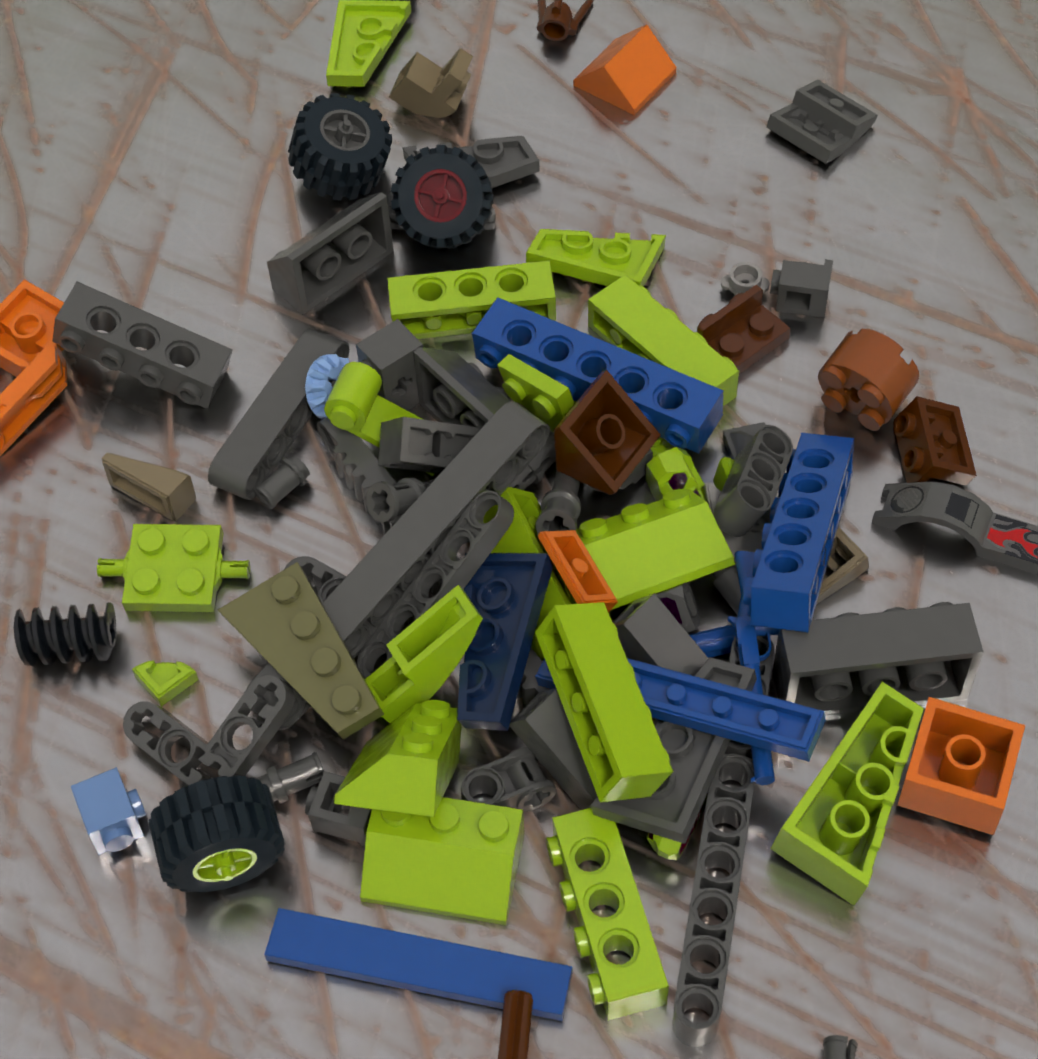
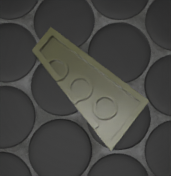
M298 562L218 609L221 615L342 739L347 738L384 715Z

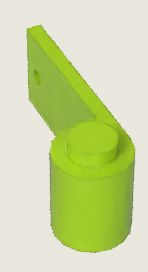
M350 362L342 367L324 407L326 416L334 426L346 430L377 447H380L381 422L400 417L422 419L379 396L378 393L382 385L381 376L371 366L361 362Z

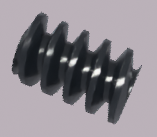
M111 602L106 604L104 616L98 615L94 604L88 605L85 617H80L76 605H70L66 619H62L57 606H52L49 620H44L39 607L33 608L30 621H26L22 610L18 609L15 614L13 627L16 648L20 659L26 666H34L39 658L43 664L52 665L56 661L57 656L65 664L71 663L75 655L81 662H89L93 654L96 655L98 660L107 661L116 643V616Z

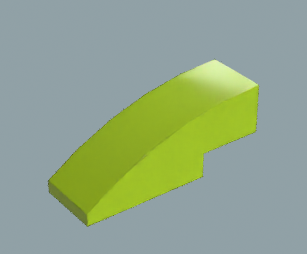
M459 585L454 587L386 644L392 657L365 679L384 713L381 717L389 723L393 722L414 704H422V702L430 700L459 664L471 644L483 618Z

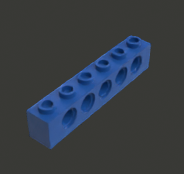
M497 297L472 332L475 357L484 365L490 368H498L497 364L510 354L567 386L573 400L576 402L602 371L608 370L661 434L660 437L666 439L675 447L687 448L699 454L723 416V390Z
M801 433L797 448L793 449L786 473H784L780 483L778 497H775L771 506L770 523L765 522L762 549H756L754 554L753 577L747 576L745 581L743 603L744 605L751 606V625L809 632L853 475L854 438Z

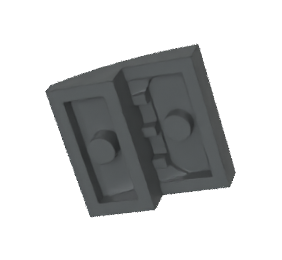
M817 79L796 90L792 104L770 114L766 128L827 164L859 140L875 123L878 115Z

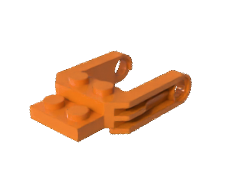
M25 279L0 303V368L16 377L0 394V456L68 386L66 361L61 353L64 349L59 344L52 342L55 318L64 302Z

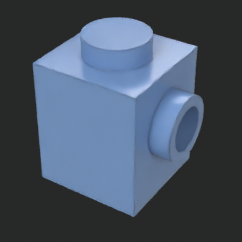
M117 767L70 786L88 836L98 855L107 851L116 852L130 846L134 840L144 836L138 819L146 816L145 809L137 789L127 792Z

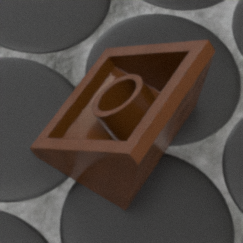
M608 370L602 371L554 429L557 471L609 495L615 494L661 436Z

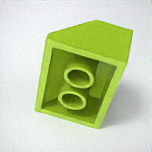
M690 489L669 491L663 495V499L647 505L643 503L629 505L619 515L607 519H590L583 522L579 529H576L578 536L618 601L612 610L632 603L634 600L665 591L735 565L734 556L708 503Z
M426 700L422 704L416 703L366 742L335 793L334 804L434 817L459 763L462 724L457 720L458 708H452L449 703L441 700Z
M446 797L442 798L434 817L372 809L366 832L360 892L361 901L507 925L525 836L523 810Z

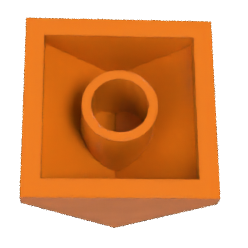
M646 24L616 38L573 80V86L635 115L676 74V66Z

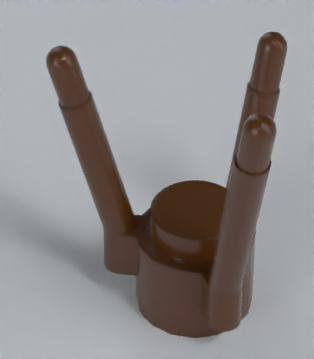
M538 0L539 20L537 30L544 37L553 41L564 40L568 34L576 35L579 23L588 12L594 0H586L574 18L570 7L562 2V0H554L547 8L546 0Z

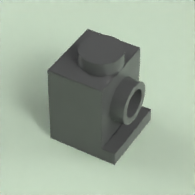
M825 259L824 265L783 260L782 270H773L770 294L778 295L776 311L825 318L833 260Z
M324 771L319 786L311 788L305 804V814L309 817L313 831L359 842L360 846L365 847L366 832L372 809L334 804L335 793L345 779V776ZM342 810H350L348 815L339 813Z

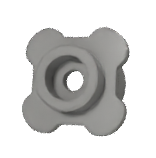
M741 262L734 265L730 270V275H725L721 279V287L724 290H730L734 295L745 293L755 285L763 289L764 293L769 290L770 285L767 278H762L761 269L750 262Z

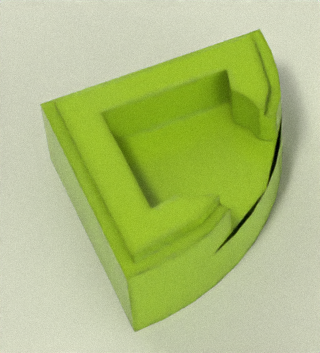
M152 660L132 669L135 678L161 707L199 680L193 668L178 661L176 663H155Z

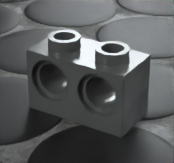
M400 417L381 422L378 466L440 474L481 428L409 417Z

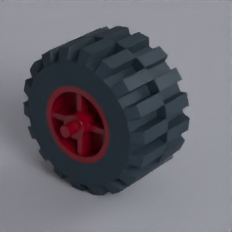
M436 145V148L432 149L425 147L420 149L421 153L416 156L411 154L405 159L407 161L405 166L398 168L395 174L397 176L396 182L392 183L391 192L393 193V200H391L392 210L396 213V220L399 225L413 239L423 245L436 249H453L461 244L466 245L473 241L472 238L477 234L480 235L485 229L484 225L487 220H490L492 214L491 207L494 204L492 185L483 167L472 155L466 154L462 149L457 147L448 148L446 145Z

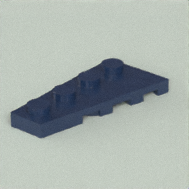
M490 553L464 588L465 593L483 618L471 644L465 652L464 663L460 665L457 720L465 728L508 731L554 566L547 553Z

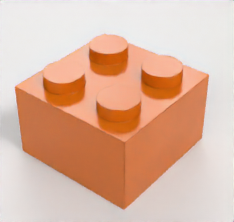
M929 697L897 806L994 835L1005 808L1025 725Z

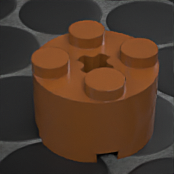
M861 329L858 334H853L852 330L847 333L819 370L818 381L824 392L821 400L828 409L837 413L845 409L856 415L859 422L865 428L877 431L883 424L890 421L918 383V367L913 359L909 365L900 356L904 349L888 336L871 329Z

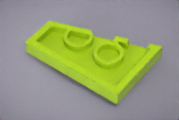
M540 229L526 252V262L550 260L551 272L604 286H609L624 275H627L637 285L645 286L665 248L666 235L652 234L650 241L630 240V233H615V238L609 239L593 238L592 234L588 231Z

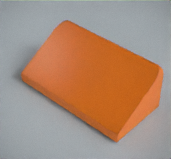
M575 530L540 532L538 534L540 542L576 603L604 602L609 613L618 601Z

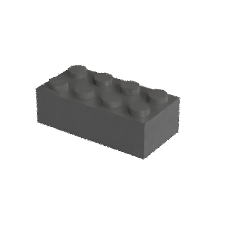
M940 602L925 608L906 610L902 607H894L879 613L859 615L854 612H848L834 618L816 619L811 621L809 632L779 629L772 672L778 699L825 711V715L862 711L881 682L886 683L918 705L927 704L929 697L945 702L967 700L984 651L970 603L952 604Z

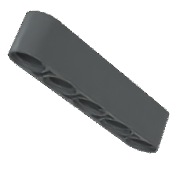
M310 328L302 333L215 455L208 472V482L210 485L247 500L255 498L254 488L263 483L273 473L280 460L284 457L313 414L305 391L306 377L310 366L317 358L327 354H337L338 357L348 358L349 344L347 342Z

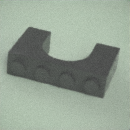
M655 593L634 600L613 621L625 655L629 659L695 676L709 659ZM552 688L542 691L510 721L509 726L581 810L591 808L590 805L597 798V794L557 689ZM652 718L654 726L657 722L663 723V720Z

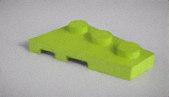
M338 1L326 72L328 86L365 87L411 14L410 1Z

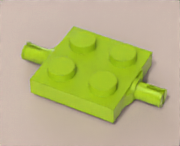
M133 524L130 549L125 558H99L97 575L98 577H124L125 584L122 604L125 611L214 612L216 594L223 578L249 579L251 566L249 560L224 561L222 556L224 532L221 525Z

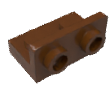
M758 285L753 286L745 293L735 295L728 305L715 314H709L704 317L697 327V333L705 338L709 346L722 357H728L739 370V375L790 337L791 328L762 305L763 289Z
M916 396L894 419V433L907 483L926 482L931 477L967 486L977 476L958 406Z

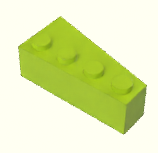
M881 682L784 823L770 848L853 906H855L869 885L874 861L886 831L885 827L891 807L895 802L903 769L907 763L924 710L923 707L884 682Z

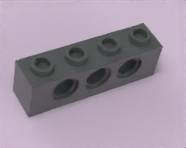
M78 281L55 318L52 342L59 344L68 352L80 353L98 361L107 369L119 370L139 379L146 386L158 387L178 396L185 403L197 404L206 409L209 408L227 372L233 349ZM96 330H103V331H106V332H108V333H100V332H97ZM135 347H142V348H145L146 350H139V349H136ZM174 364H181V365H183V366H185V367H184V368L178 367V366H175Z

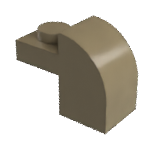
M460 48L447 64L441 68L419 52H416L400 71L389 98L418 115L435 118L447 117L453 114L459 106L467 86L466 84L471 77V73L467 70L473 56Z

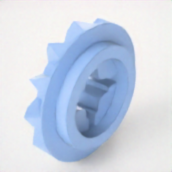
M327 354L317 358L310 366L306 377L305 391L308 404L313 413L321 420L327 418L324 407L333 388L331 386L332 383L329 381H336L342 367L349 363L348 358L338 357L337 354Z

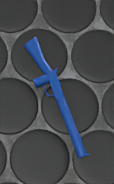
M737 551L734 556L741 598L737 617L728 616V621L735 626L740 665L755 669L757 681L752 692L763 694L760 661L769 657L771 653L770 636L778 635L779 629L751 625V606L744 605L743 594L747 576L753 577L755 552ZM757 636H767L769 649L764 655L759 656ZM750 745L754 777L750 778V782L758 785L773 783L775 776L771 751Z

